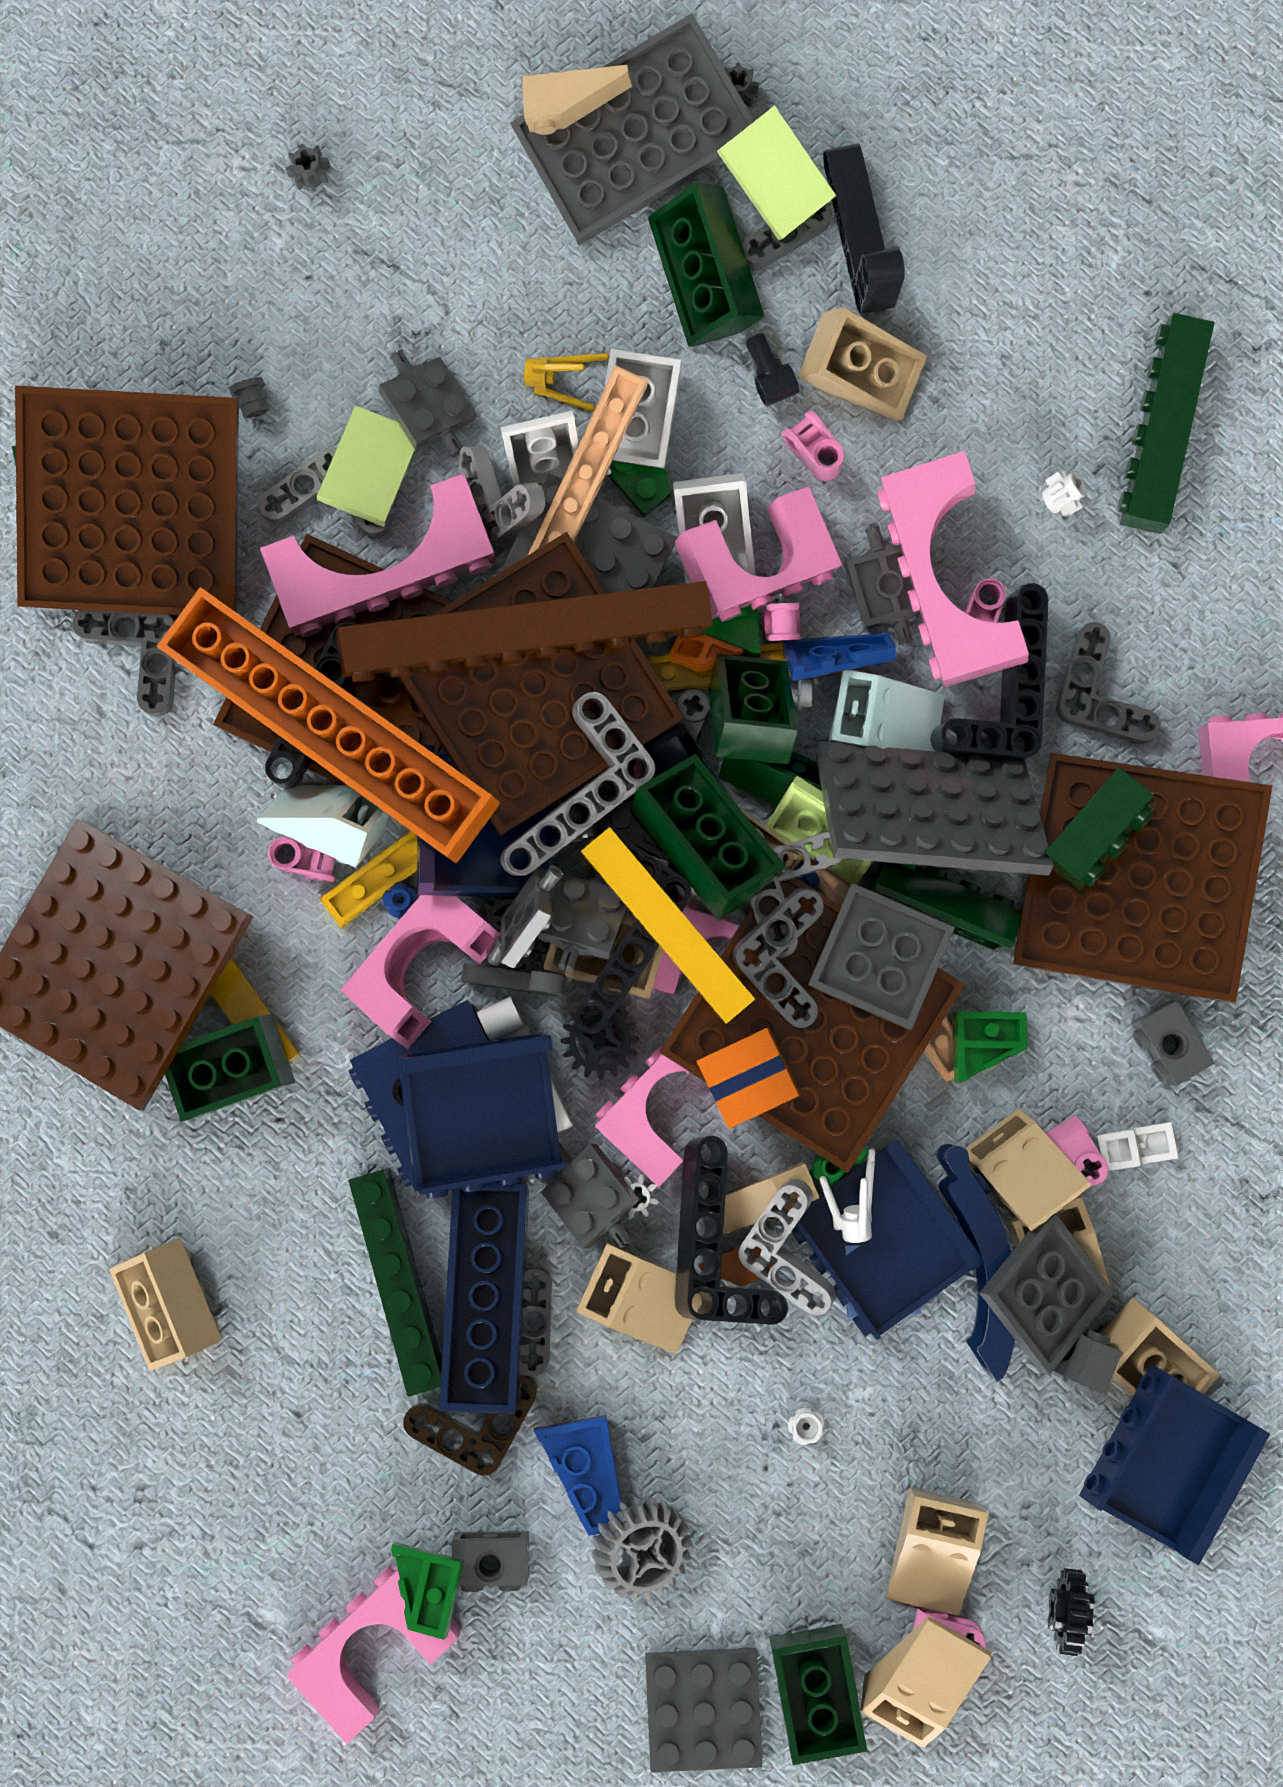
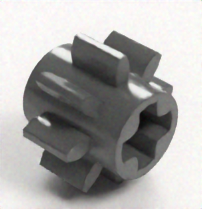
M738 62L736 66L729 70L724 68L744 104L751 107L753 103L752 95L758 94L759 83L752 81L754 69L747 70L740 66Z
M301 144L300 149L295 153H288L290 162L293 165L286 167V172L289 178H295L294 182L297 189L300 190L305 186L315 192L316 187L322 182L328 183L327 175L323 170H328L331 166L328 158H321L322 153L319 146L311 149Z

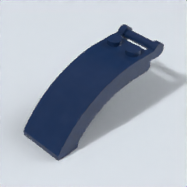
M942 1144L936 1151V1157L947 1176L939 1181L938 1188L955 1214L962 1230L980 1253L983 1264L975 1269L977 1284L976 1316L971 1336L966 1339V1343L983 1370L998 1382L1004 1378L1008 1369L1015 1339L980 1295V1291L1012 1251L1003 1225L987 1197V1194L991 1192L989 1186L979 1173L971 1172L967 1165L969 1161L968 1151L961 1146Z

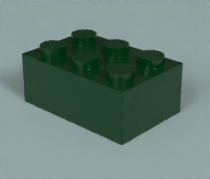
M717 653L708 687L716 756L729 759L788 764L798 727L789 669L786 661Z
M1118 767L1045 851V854L1053 861V869L1080 891L1086 884L1089 887L1094 886L1104 874V863L1111 856L1116 860L1129 845L1128 840L1130 837L1128 835L1134 828L1140 832L1154 816L1152 814L1155 809L1153 808L1154 794Z
M273 1014L256 1016L182 1043L165 1073L180 1122L199 1118L296 1083Z
M837 1624L769 1637L792 1765L868 1752L848 1641L843 1625Z

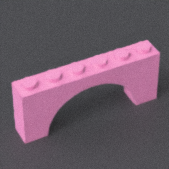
M962 451L881 477L882 490L877 491L882 512L889 510L893 523L887 524L892 544L899 543L903 554L897 560L903 579L910 577L913 590L907 591L913 612L920 610L923 624L918 625L923 645H931L934 657L928 659L934 680L941 678L943 688L1027 663L1029 653L1018 620L994 623L979 620L964 613L946 597L933 573L930 552L938 525L956 504L975 495V481L966 452Z
M464 473L430 485L434 507L432 521L426 536L412 554L402 562L384 571L367 575H346L330 571L312 561L302 551L295 536L261 547L260 550L279 602L295 636L301 634L302 637L312 636L322 630L321 626L329 623L341 624L349 622L356 618L355 614L367 609L370 612H376L390 605L389 601L397 598L412 599L421 595L424 592V588L435 584L437 587H444L457 581V576L470 572L472 575H476L491 568L490 564L496 562L495 554Z

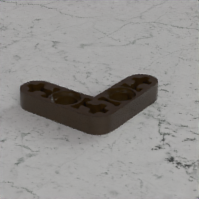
M520 1376L519 1385L521 1382H525L528 1385L526 1391L531 1394L529 1398L522 1396L518 1402V1410H523L521 1415L517 1413H489L480 1432L426 1403H417L410 1407L404 1416L403 1427L411 1438L470 1471L482 1476L490 1475L500 1466L537 1395V1384L532 1377ZM421 1412L428 1415L426 1418L427 1423L436 1427L438 1420L444 1422L438 1430L435 1440L429 1438L434 1430L423 1426L420 1430L414 1428L415 1420L411 1418L412 1414L419 1416ZM499 1414L508 1415L513 1421V1429L507 1434L497 1433L492 1426L495 1416ZM449 1429L458 1430L463 1436L462 1445L457 1449L447 1448L442 1440L445 1431ZM470 1438L476 1440L472 1447L475 1450L483 1452L488 1448L492 1451L491 1458L495 1460L493 1464L486 1462L484 1466L479 1465V1456L471 1451L468 1454V1458L461 1455L467 1449Z

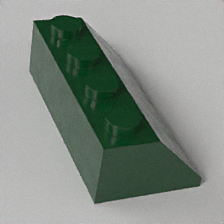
M695 182L647 217L688 347H695L739 334L765 317L724 187Z
M696 754L637 787L630 809L718 921L748 903L784 869L785 864Z
M880 862L870 886V891L955 927L953 934L1000 953L1012 949L1021 915V910L1013 907L1014 901L998 894H994L993 898L979 893L981 889L979 886L965 880H961L957 884L946 879V872L932 866H927L926 870L916 866L913 871L899 863Z

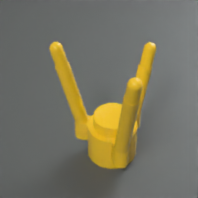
M608 353L552 358H527L524 370L525 386L534 387V395L547 396L593 412L595 410L594 405L549 389L547 386L555 384L556 372L584 371L585 365L576 363L608 360L610 355Z

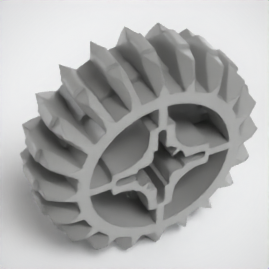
M648 1496L643 1504L640 1499L634 1497L630 1507L620 1502L621 1511L616 1515L614 1512L608 1511L607 1517L610 1521L608 1523H598V1530L601 1534L592 1537L595 1549L591 1552L592 1559L595 1562V1571L599 1577H602L604 1585L610 1590L614 1589L615 1593L620 1597L627 1593L629 1598L635 1601L639 1594L642 1593L644 1598L650 1600L653 1590H657L658 1593L664 1595L663 1586L668 1582L676 1586L674 1575L676 1573L685 1574V1567L682 1562L691 1560L690 1552L688 1551V1548L692 1546L691 1538L688 1535L689 1528L685 1521L681 1520L682 1516L676 1509L670 1508L668 1503L663 1500L657 1504L654 1498ZM666 1530V1544L664 1549L661 1550L659 1548L663 1540L661 1535ZM621 1546L624 1549L621 1556L623 1561L620 1566H617L616 1557Z

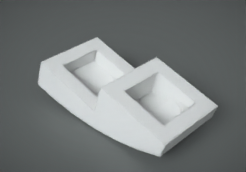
M1172 1121L1097 1135L1100 1153L1106 1160L1108 1171L1179 1158Z

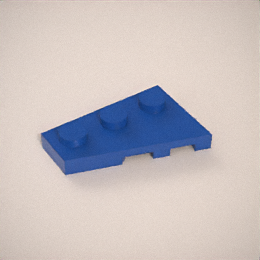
M890 633L804 638L800 640H783V654L792 681L869 665H880L884 662L896 660V646Z
M607 1415L534 1428L533 1431L546 1451L549 1461L568 1493V1497L588 1536L601 1534L598 1530V1523H608L610 1521L607 1517L608 1511L614 1512L615 1515L621 1511V1497Z

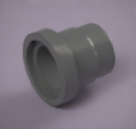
M262 377L242 380L229 387L231 396L239 398V408L245 419L257 417L269 411L262 389L265 386Z

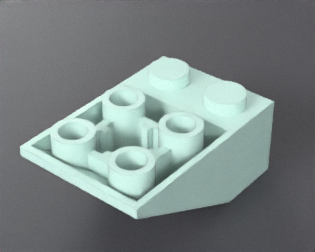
M844 670L838 681L828 742L848 743L864 747L873 745L882 749L890 747L936 752L931 745L930 738L933 730L941 723L945 695L880 675Z
M297 785L294 788L284 789L258 817L257 823L270 828L275 833L286 835L301 842L308 848L321 851L334 857L341 863L349 864L356 868L383 834L389 815L348 785Z

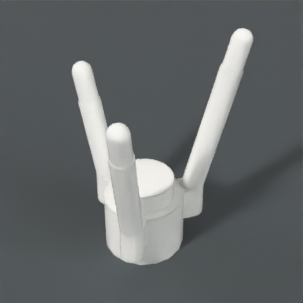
M869 1148L866 1177L862 1178L860 1182L859 1205L846 1207L843 1215L839 1212L827 1178L821 1176L819 1179L833 1216L834 1229L842 1230L843 1239L847 1242L860 1243L872 1238L871 1205L875 1168L874 1148Z

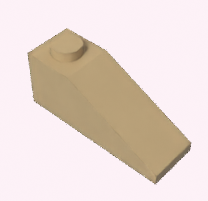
M628 65L522 76L524 119L529 131L547 135L554 133L557 129H565L631 88L632 79Z
M800 1162L725 1194L723 1235L755 1224L777 1191L787 1180L800 1179L806 1182L813 1193L812 1201L819 1199L806 1164ZM795 1191L790 1194V1198L783 1208L790 1211L800 1195Z

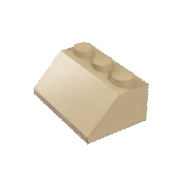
M181 1238L140 1254L109 1269L149 1371L189 1357L222 1341L218 1332L217 1320L210 1312L205 1299L204 1288L196 1277L191 1265L190 1253L184 1247Z

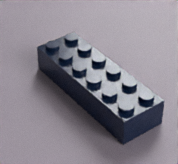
M488 1182L485 1183L484 1189L478 1191L464 1192L462 1187L452 1189L439 1410L511 1414L518 1412L530 1189L528 1184L499 1185V1183Z

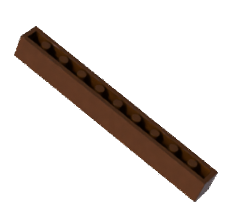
M706 581L338 627L336 636L343 678L352 676L353 682L374 680L375 673L390 671V677H402L413 674L412 668L427 667L428 672H440L449 670V664L464 662L465 667H477L486 665V659L501 657V662L507 663L523 660V654L537 652L538 658L560 655L559 649L571 647L574 648V653H583L596 650L595 644L610 643V648L632 645L631 639L645 638L646 643L650 644L667 641V635L681 633V639L703 636L702 630L713 625L707 583Z

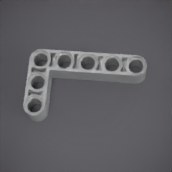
M589 692L581 696L574 703L572 714L575 722L609 765V768L503 850L501 864L509 874L520 876L534 871L635 793L637 787L650 781L655 772L653 759L603 694ZM585 701H593L598 705L600 714L596 720H591L584 716L582 706ZM608 730H614L620 734L622 744L618 750L607 746L605 735ZM631 759L638 760L644 767V773L640 779L632 778L627 771V766ZM604 781L611 783L615 788V796L610 802L602 800L598 794L599 785ZM573 804H580L586 810L587 816L582 824L574 823L569 817V810ZM545 826H550L557 832L558 839L552 847H547L540 841L539 834ZM517 848L523 849L527 853L529 860L527 866L521 870L515 869L510 863V855Z

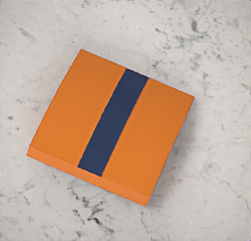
M769 1027L697 1060V1064L728 1129L801 1095Z

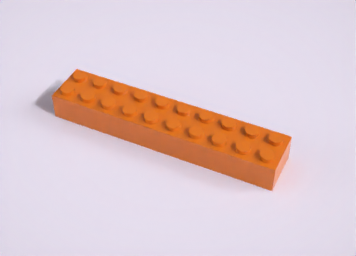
M201 587L156 646L456 864L500 804L490 793Z

